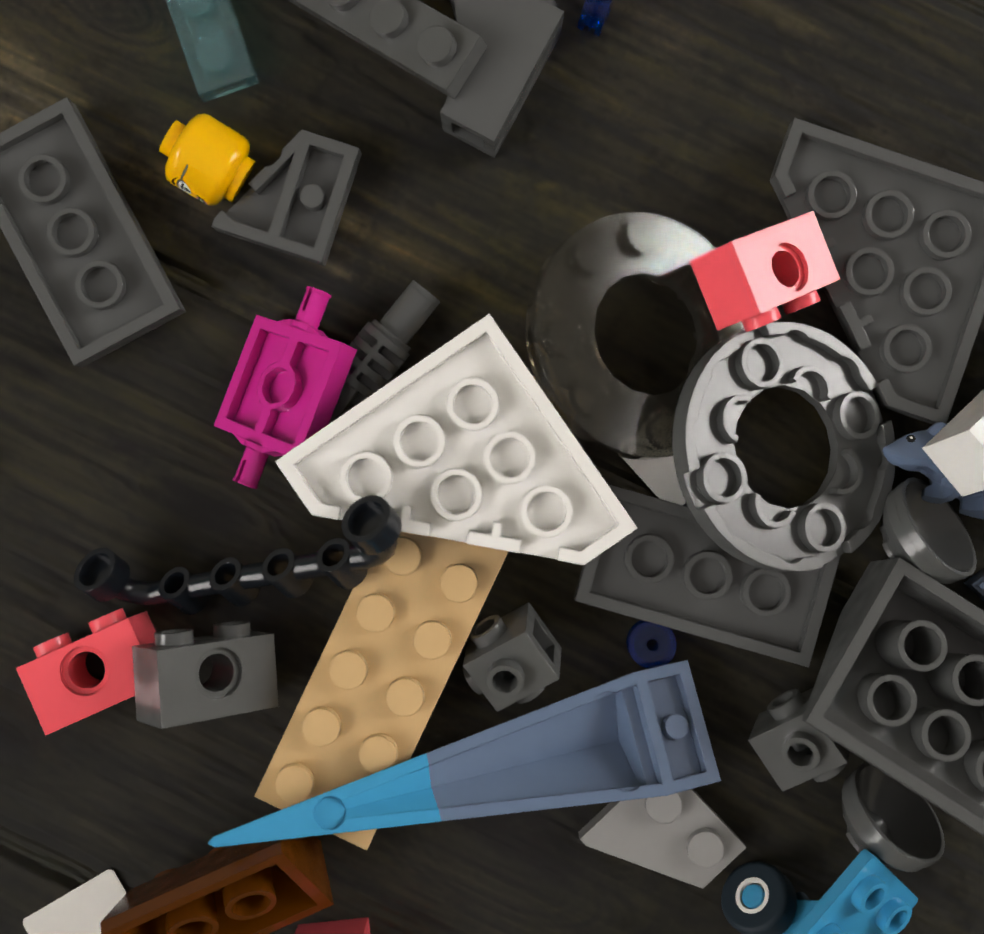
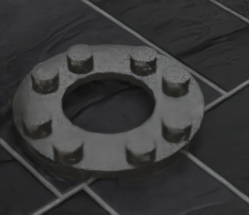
M626 212L603 217L586 225L564 240L545 261L539 271L542 274L536 287L533 303L527 306V352L536 382L575 435L587 443L593 441L610 451L619 453V457L652 460L673 456L672 436L675 410L687 378L699 360L713 346L723 339L745 330L741 321L717 331L689 262L716 248L698 232L685 224L658 214ZM643 276L649 278L655 284L668 286L678 294L676 295L678 301L683 300L692 314L696 330L693 336L694 339H697L696 353L689 362L688 374L685 380L670 392L650 395L631 390L612 376L599 355L594 334L597 307L607 289L621 279Z

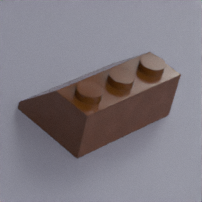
M317 836L215 847L208 855L179 868L164 870L158 873L154 879L130 889L100 922L101 934H270L334 905L321 840Z

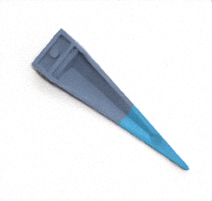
M688 660L633 672L213 836L207 844L213 847H224L661 797L721 781L690 666Z

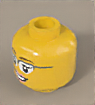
M205 113L197 114L187 125L176 120L169 128L159 148V152L168 157L165 165L166 179L174 186L210 206L220 203L224 198L233 202L256 162L248 157L250 144L245 136Z

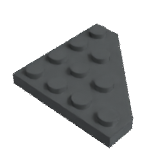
M794 118L785 134L770 183L789 220L814 211L840 280L826 285L822 289L853 352L862 360L877 382L878 387L872 389L882 408L932 425L937 422L947 424L984 316V182Z

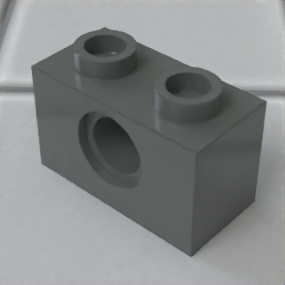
M250 621L213 624L212 635L198 637L193 636V629L158 631L154 633L155 643L132 646L136 720L138 722L164 729L279 707L274 633L253 631L250 628ZM207 657H210L212 672L209 679L204 684H201L199 669L202 662Z

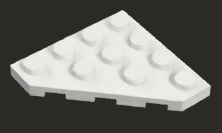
M490 314L275 461L313 516L343 520L346 511L354 502L366 496L376 495L384 498L400 516L402 522L401 532L443 538L514 553L541 556L580 565L587 564L637 529L633 520Z

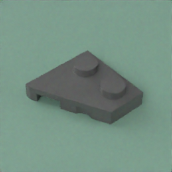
M302 129L282 149L280 158L274 164L265 166L248 183L251 188L226 213L222 210L214 218L211 227L217 232L326 266L362 156L360 149Z

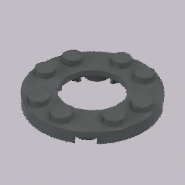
M772 322L749 332L745 330L737 332L720 341L699 360L684 384L675 410L672 436L673 459L681 492L688 508L705 533L720 548L746 564L770 571H808L823 568L824 564L831 562L843 553L855 551L869 537L883 514L887 494L892 490L895 474V465L890 464L883 454V448L895 441L892 420L883 422L879 405L872 389L878 387L877 382L862 360L843 342L827 332L806 324ZM775 387L797 392L815 407L826 426L831 449L828 473L818 492L802 505L790 508L769 504L761 498L760 494L751 490L747 483L746 468L736 456L734 443L739 438L736 435L737 421L747 403L764 389Z

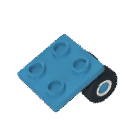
M863 849L820 900H810L803 892L796 893L791 881L773 865L761 861L748 862L736 868L727 878L721 894L724 916L730 925L741 934H898L908 924L912 916V909L918 902V897L867 849Z

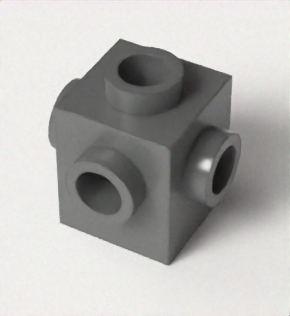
M528 602L501 618L499 615L489 616L472 629L465 652L463 673L472 690L478 695L484 694L498 712L515 702L523 704L533 700L547 685L559 680L562 648Z
M813 688L803 693H800L798 689H791L777 696L769 703L767 710L758 715L748 739L782 792L812 778L816 782L829 780L839 774L848 762L849 750L802 721Z

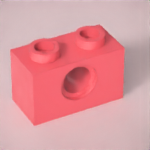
M814 211L733 240L689 261L717 331L741 321L746 332L760 328L782 318L778 306L782 305L785 314L788 315L821 301L817 289L840 280Z
M120 608L89 622L91 635L72 642L67 632L33 647L37 659L17 667L16 670L45 736L135 696L132 646L155 643L154 633L156 630L147 611L127 618L124 609ZM89 652L98 655L104 663L105 674L102 680L91 676L86 668V657Z

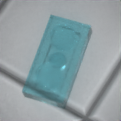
M166 0L197 93L203 102L259 84L231 0Z

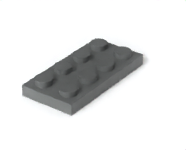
M66 97L0 133V228L74 366L83 368L186 312L77 106L69 98Z
M608 484L637 526V529L583 565L574 595L575 601L809 668L840 556L824 564L823 568L815 570L770 571L757 568L738 560L720 548L697 523L688 507Z

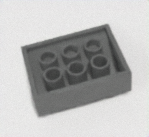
M900 557L870 561L841 611L802 721L984 837V611Z

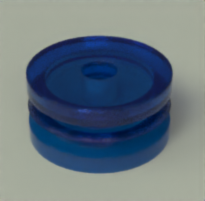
M585 0L577 29L584 30L587 25L590 31L593 27L595 28L594 35L600 37L614 0Z
M639 620L632 625L626 637V646L629 654L637 664L644 668L650 669L667 665L675 655L677 647L676 638L668 627ZM655 639V645L650 648L647 647L648 640Z

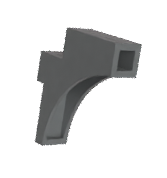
M449 0L455 21L479 34L488 47L456 98L452 99L447 96L446 102L440 111L443 131L495 158L561 36L564 11L558 8L555 0Z

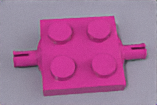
M310 286L306 287V292L295 320L275 321L256 314L213 425L234 434L239 442L246 446L236 474L232 479L239 484L258 489V483L269 455L274 457L284 456L326 427L331 420L357 349L343 342L328 338L323 331L318 329L329 299L332 297L322 290Z

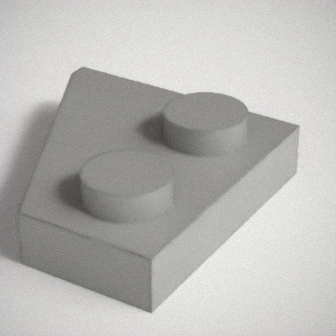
M694 789L668 796L609 802L578 832L580 840L590 848L702 889L747 848L735 832Z

